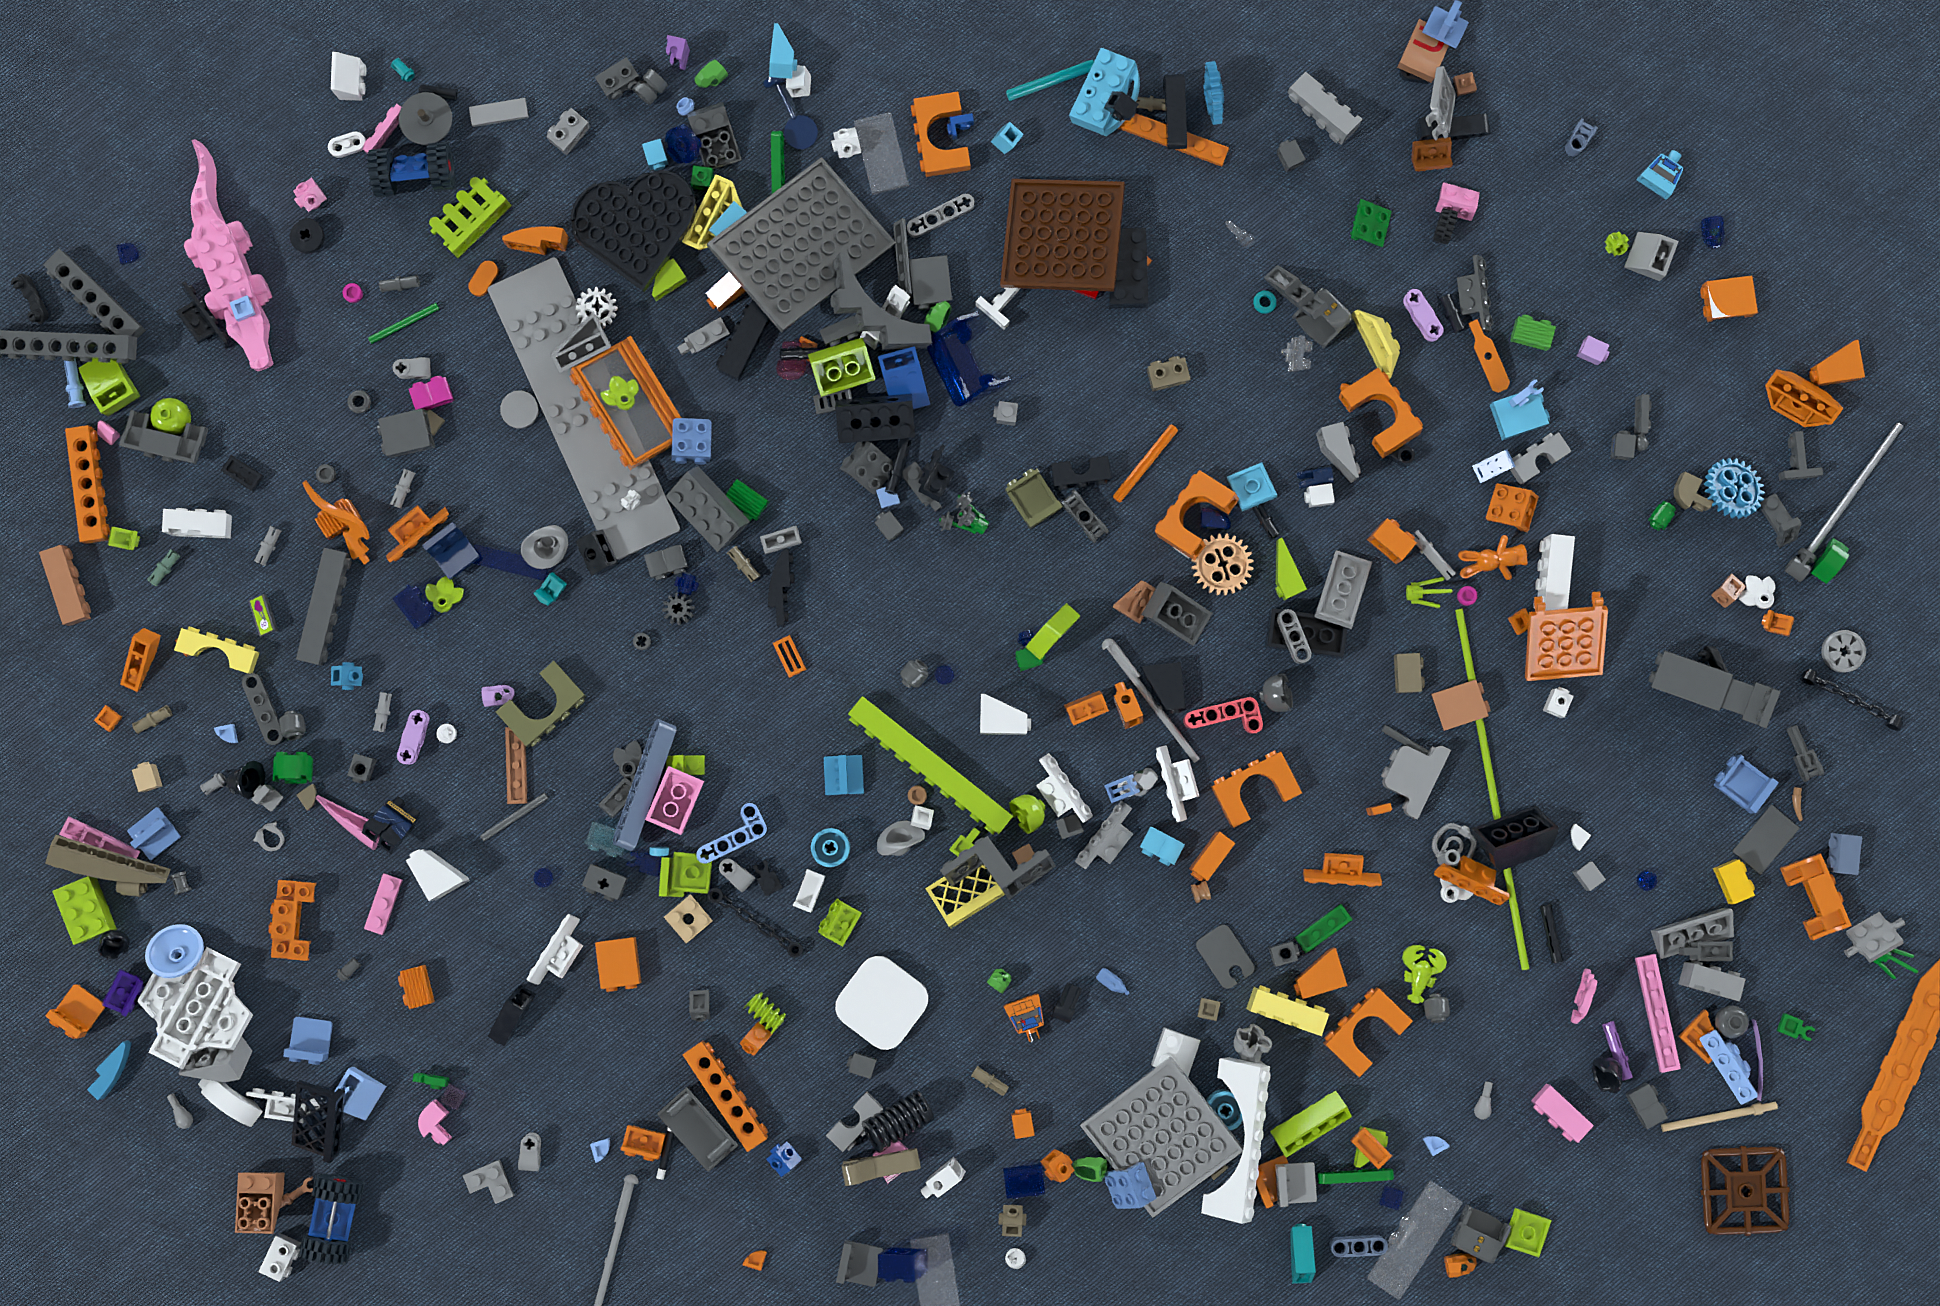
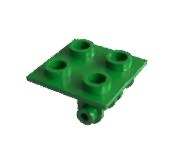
M1360 199L1359 205H1357L1356 216H1354L1353 230L1350 232L1351 239H1362L1383 247L1392 211Z

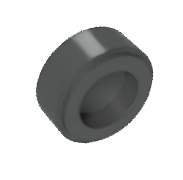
M321 465L316 470V478L323 484H330L336 479V470L330 465Z

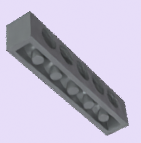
M58 249L43 264L48 269L46 273L54 280L57 278L61 282L60 286L67 293L71 291L75 295L73 299L81 306L84 304L88 308L87 312L94 319L98 317L102 321L100 325L108 332L111 330L116 335H129L138 339L146 331L142 325L61 249ZM69 269L68 276L64 277V271ZM83 282V287L77 290L78 283ZM93 295H96V301L91 303V297ZM110 308V313L104 316V310ZM123 321V327L118 329L117 324Z

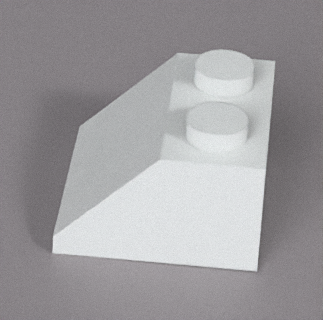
M332 52L331 90L339 100H362V96L366 92L365 83H363V76H366V65L358 57Z
M1163 1028L1151 1065L1157 1067L1171 1056L1188 1077L1200 1040Z

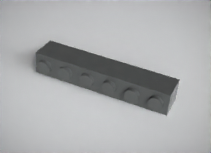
M328 548L323 549L296 660L323 666V663L328 659L329 652L327 647L333 639L331 631L338 619L336 611L337 607H340L342 603L341 591L346 586L347 577L345 575L347 569H350L352 562L348 553Z

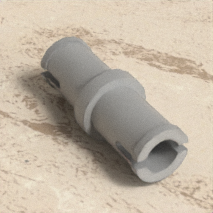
M406 469L403 470L400 481L395 486L396 491L390 502L391 505L402 509L407 493H410L409 487L416 473Z
M272 526L269 527L264 541L260 543L261 548L254 559L255 562L266 566L272 550L274 551L276 548L274 545L281 530H275V527Z
M380 692L378 708L375 709L376 718L373 731L386 732L392 694Z

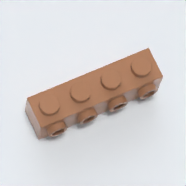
M58 545L39 552L62 625L71 626L91 619L89 614L91 609L89 604L85 602L83 596L85 595V590L79 584L77 578L79 577V572L73 566L71 560L73 559V554L70 548Z

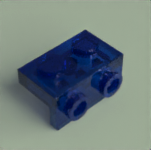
M407 584L406 588L392 599L413 627L418 629L435 616L432 612L434 608L428 601L424 602L421 598L422 592L416 585L413 587Z
M1042 1163L1003 1168L1007 1199L1045 1194Z

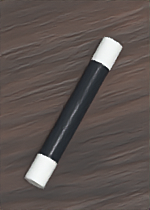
M669 1128L667 1129L656 1176L657 1179L664 1180L674 1133Z

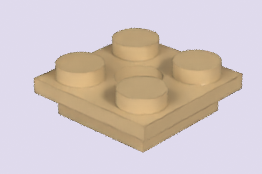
M691 894L664 916L685 943H688L713 921ZM690 913L693 915L694 921L692 924L684 922L685 914Z

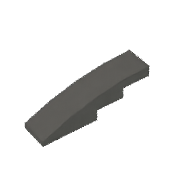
M1279 265L1264 277L1280 294L1314 320L1329 308L1327 303L1317 297L1310 288L1303 285L1298 277Z

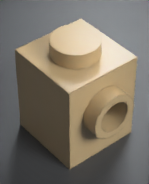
M144 762L138 764V768L132 770L138 792H147L163 787L156 764Z

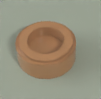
M914 786L908 792V799L914 805H921L927 799V792L921 786Z

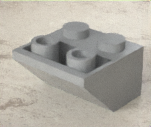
M1637 232L1624 268L1660 281L1667 274L1679 241L1661 234Z

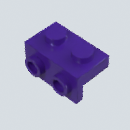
M119 969L102 1005L118 1011L122 1016L126 1017L128 1012L131 1013L134 1009L136 996L140 995L143 991L144 984L142 978Z

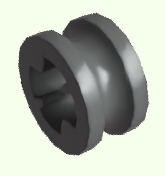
M638 633L633 638V644L639 650H646L651 645V639L645 633ZM641 636L643 639L644 637H646L647 639L645 641L646 645L643 647L642 645H637V643L639 642L638 638Z

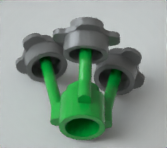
M963 492L956 499V502H958L956 508H961L957 515L958 523L953 522L954 516L949 515L950 512L947 511L945 515L939 518V526H942L941 531L944 529L950 531L951 526L970 531L973 534L978 532L982 535L987 529L989 521L985 520V515L981 514L970 504L973 500L969 495L970 492L967 494Z

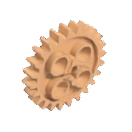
M1218 533L1217 539L1211 535L1210 542L1206 539L1203 540L1206 546L1196 560L1191 559L1192 562L1196 563L1191 569L1197 570L1193 577L1199 576L1200 579L1197 581V584L1203 582L1202 589H1205L1207 586L1210 587L1209 593L1216 590V595H1219L1223 591L1226 596L1228 590H1230L1234 594L1235 587L1238 590L1242 589L1240 583L1247 584L1244 578H1251V575L1247 572L1253 570V567H1250L1249 564L1253 563L1254 560L1248 559L1252 553L1245 552L1248 547L1247 545L1244 547L1240 546L1243 540L1235 542L1236 536H1233L1230 540L1227 533L1224 538ZM1228 547L1232 550L1233 554L1231 557L1224 556V548ZM1215 549L1219 550L1221 561L1227 563V565L1225 566V571L1228 574L1230 580H1226L1223 568L1218 567L1220 560L1215 552ZM1206 555H1213L1215 562L1208 564L1205 561ZM1230 566H1238L1239 574L1233 575L1230 572ZM1214 572H1219L1222 575L1220 582L1212 579Z

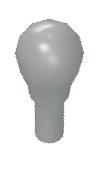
M1485 1081L1482 1096H1480L1474 1108V1113L1479 1119H1487L1491 1115L1490 1094L1493 1085L1491 1082Z
M174 1093L167 1096V1099L174 1109L176 1125L182 1129L189 1128L193 1123V1116L180 1105Z

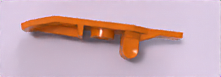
M1478 319L1468 323L1475 338L1474 350L1491 389L1499 393L1508 388L1510 381L1493 341L1484 335ZM1487 352L1491 354V358L1489 360L1485 359L1484 357L1485 353Z

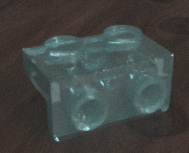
M592 822L587 840L584 842V844L588 845V849L599 852V849L607 851L606 855L615 858L618 855H623L625 851L624 848L613 845L616 828Z

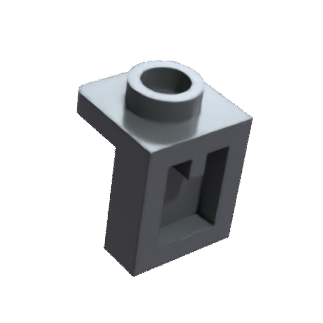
M709 990L690 991L689 1013L692 1020L702 1022L706 1019H711Z

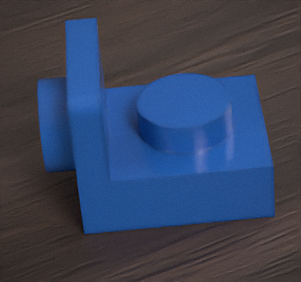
M973 114L950 117L947 129L948 134L953 136V140L957 139L956 128L966 130L974 125Z

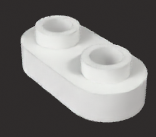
M351 132L331 139L328 143V150L334 157L342 158L362 151L366 139L360 132ZM356 140H360L359 145H354ZM338 146H342L340 151H336Z

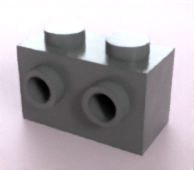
M627 57L595 76L598 85L609 101L620 98L624 91L632 90L637 82L641 81Z

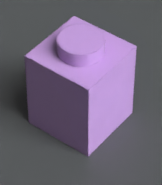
M1587 336L1583 340L1577 356L1595 365H1599L1602 361H1606L1609 355V351H1607L1609 345L1591 336Z

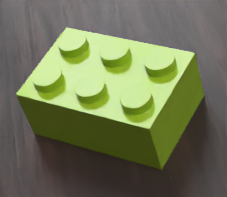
M863 338L808 354L821 397L876 380Z
M87 876L52 891L73 945L85 943L102 936L105 932L117 929L97 878Z

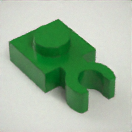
M1783 1013L1777 1031L1795 1039L1800 1034L1802 1039L1811 1041V1038L1807 1037L1805 1033L1807 1030L1815 1031V1029L1811 1026H1802L1803 1020Z
M416 1072L413 1075V1082L431 1085L430 1088L442 1089V1087L448 1085L449 1077Z

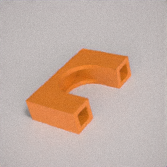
M959 92L913 99L914 105L910 106L912 117L916 116L917 123L914 124L915 135H919L920 142H917L918 154L922 153L923 160H920L921 172L925 171L926 177L971 170L968 147L941 150L933 146L927 137L929 127L936 120L961 115Z
M1376 368L1340 392L1339 399L1349 413L1370 400H1381L1392 407L1395 413L1394 424L1375 436L1372 441V445L1382 458L1421 434L1423 429L1421 420L1418 417H1414L1409 404L1406 401L1403 402L1398 389L1395 386L1392 387L1387 374L1384 371L1381 372L1379 368Z
M1199 470L1197 474L1191 477L1187 488L1180 492L1176 503L1169 507L1165 518L1158 522L1155 533L1160 539L1195 561L1206 545L1202 539L1184 528L1183 519L1186 511L1194 504L1207 502L1229 515L1239 501V498L1235 492Z
M1274 750L1265 755V760L1259 762L1256 759L1248 763L1249 768L1243 771L1241 768L1231 772V777L1225 779L1223 776L1213 781L1215 785L1211 786L1231 828L1250 820L1240 798V788L1245 779L1251 775L1260 774L1268 777L1273 782L1283 802L1302 794L1282 752L1276 753Z
M1377 987L1375 989L1371 988L1364 995L1366 999L1362 1003L1358 1002L1351 1009L1352 1013L1348 1018L1344 1016L1338 1022L1339 1027L1335 1031L1331 1030L1324 1037L1326 1041L1323 1044L1358 1077L1373 1063L1354 1044L1353 1030L1355 1025L1365 1017L1376 1016L1382 1019L1396 1034L1400 1035L1413 1022Z

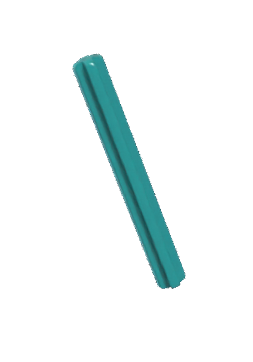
M1089 60L1006 91L1009 101L1089 73L1094 61Z

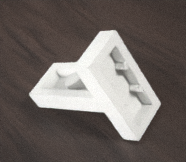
M1004 288L1006 291L1002 295L998 294L992 301L993 306L980 296L976 301V306L1005 330L1009 325V320L1000 311L1021 288Z

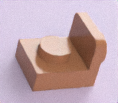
M1730 574L1711 596L1726 608L1738 598L1746 586L1733 574Z

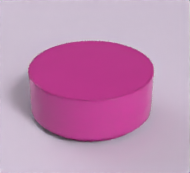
M350 283L344 287L343 297L350 303H357L362 299L363 291L357 284Z
M1471 586L1462 587L1457 593V599L1462 605H1471L1477 600V592Z

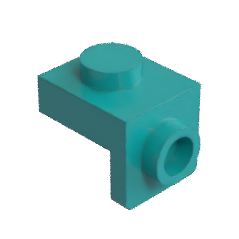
M552 572L548 575L542 586L534 592V595L541 603L549 606L557 600L567 583Z

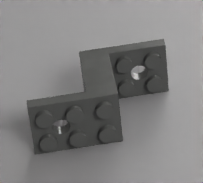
M987 836L978 839L970 849L963 850L959 857L953 861L946 862L940 871L952 887L984 865L1008 900H1010L1056 867L1047 850L1044 849L1043 851L1036 852L1028 862L1019 864L1013 872Z

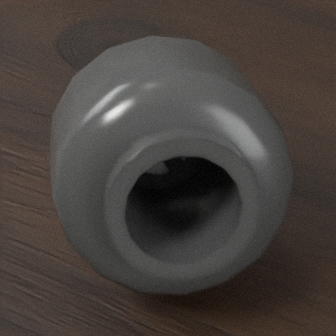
M918 659L909 660L900 672L903 679L901 682L908 688L920 687L929 675L928 667Z
M287 711L279 719L281 735L287 738V740H298L306 732L304 717L302 714L296 713V711Z
M1431 994L1429 999L1424 1001L1425 1016L1428 1020H1431V1023L1447 1021L1446 1018L1450 1016L1447 998L1441 997V994Z

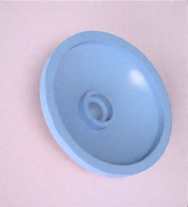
M177 924L166 927L159 931L147 946L145 953L147 966L155 975L162 978L183 976L190 972L200 961L204 950L203 939L197 930L188 925Z

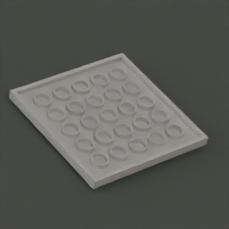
M1171 1056L1080 1125L1115 1171L1126 1170L1138 1162H1144L1157 1198L1144 1206L1152 1218L1243 1152V1146Z

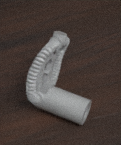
M1448 823L1434 835L1432 849L1434 854H1436L1439 865L1445 863L1457 868L1460 853L1463 850L1462 840L1459 837L1451 836L1445 841L1439 851L1437 849L1439 837L1449 829H1455L1465 838L1467 837L1471 842V847L1466 857L1470 859L1474 855L1477 841L1471 835L1470 829L1467 826ZM1455 840L1459 843L1457 851L1454 849L1446 850L1450 841Z

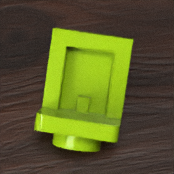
M111 527L108 546L134 550V547H138L140 536H137L138 531Z

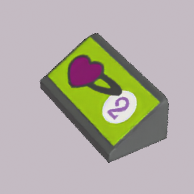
M262 594L249 600L259 637L277 632L278 628L268 596Z

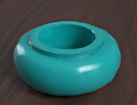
M1266 290L1258 292L1253 300L1254 308L1262 314L1271 313L1277 304L1275 295ZM1262 297H1267L1271 303L1268 307L1260 305Z

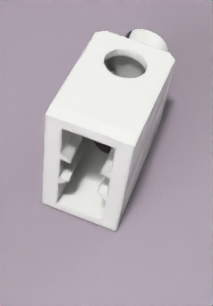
M952 1157L929 1176L926 1181L927 1185L921 1189V1193L926 1199H929L934 1194L938 1198L960 1182L966 1171Z

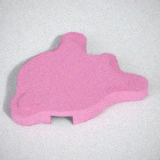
M1587 968L1583 971L1581 983L1574 1003H1577L1578 1011L1573 1010L1571 1022L1574 1024H1578L1586 1016L1596 991L1597 980L1594 979V974H1591V970Z

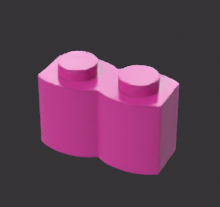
M435 376L428 383H414L409 392L415 410L422 408L427 411L453 402L454 398L448 380L445 377L442 378V376Z

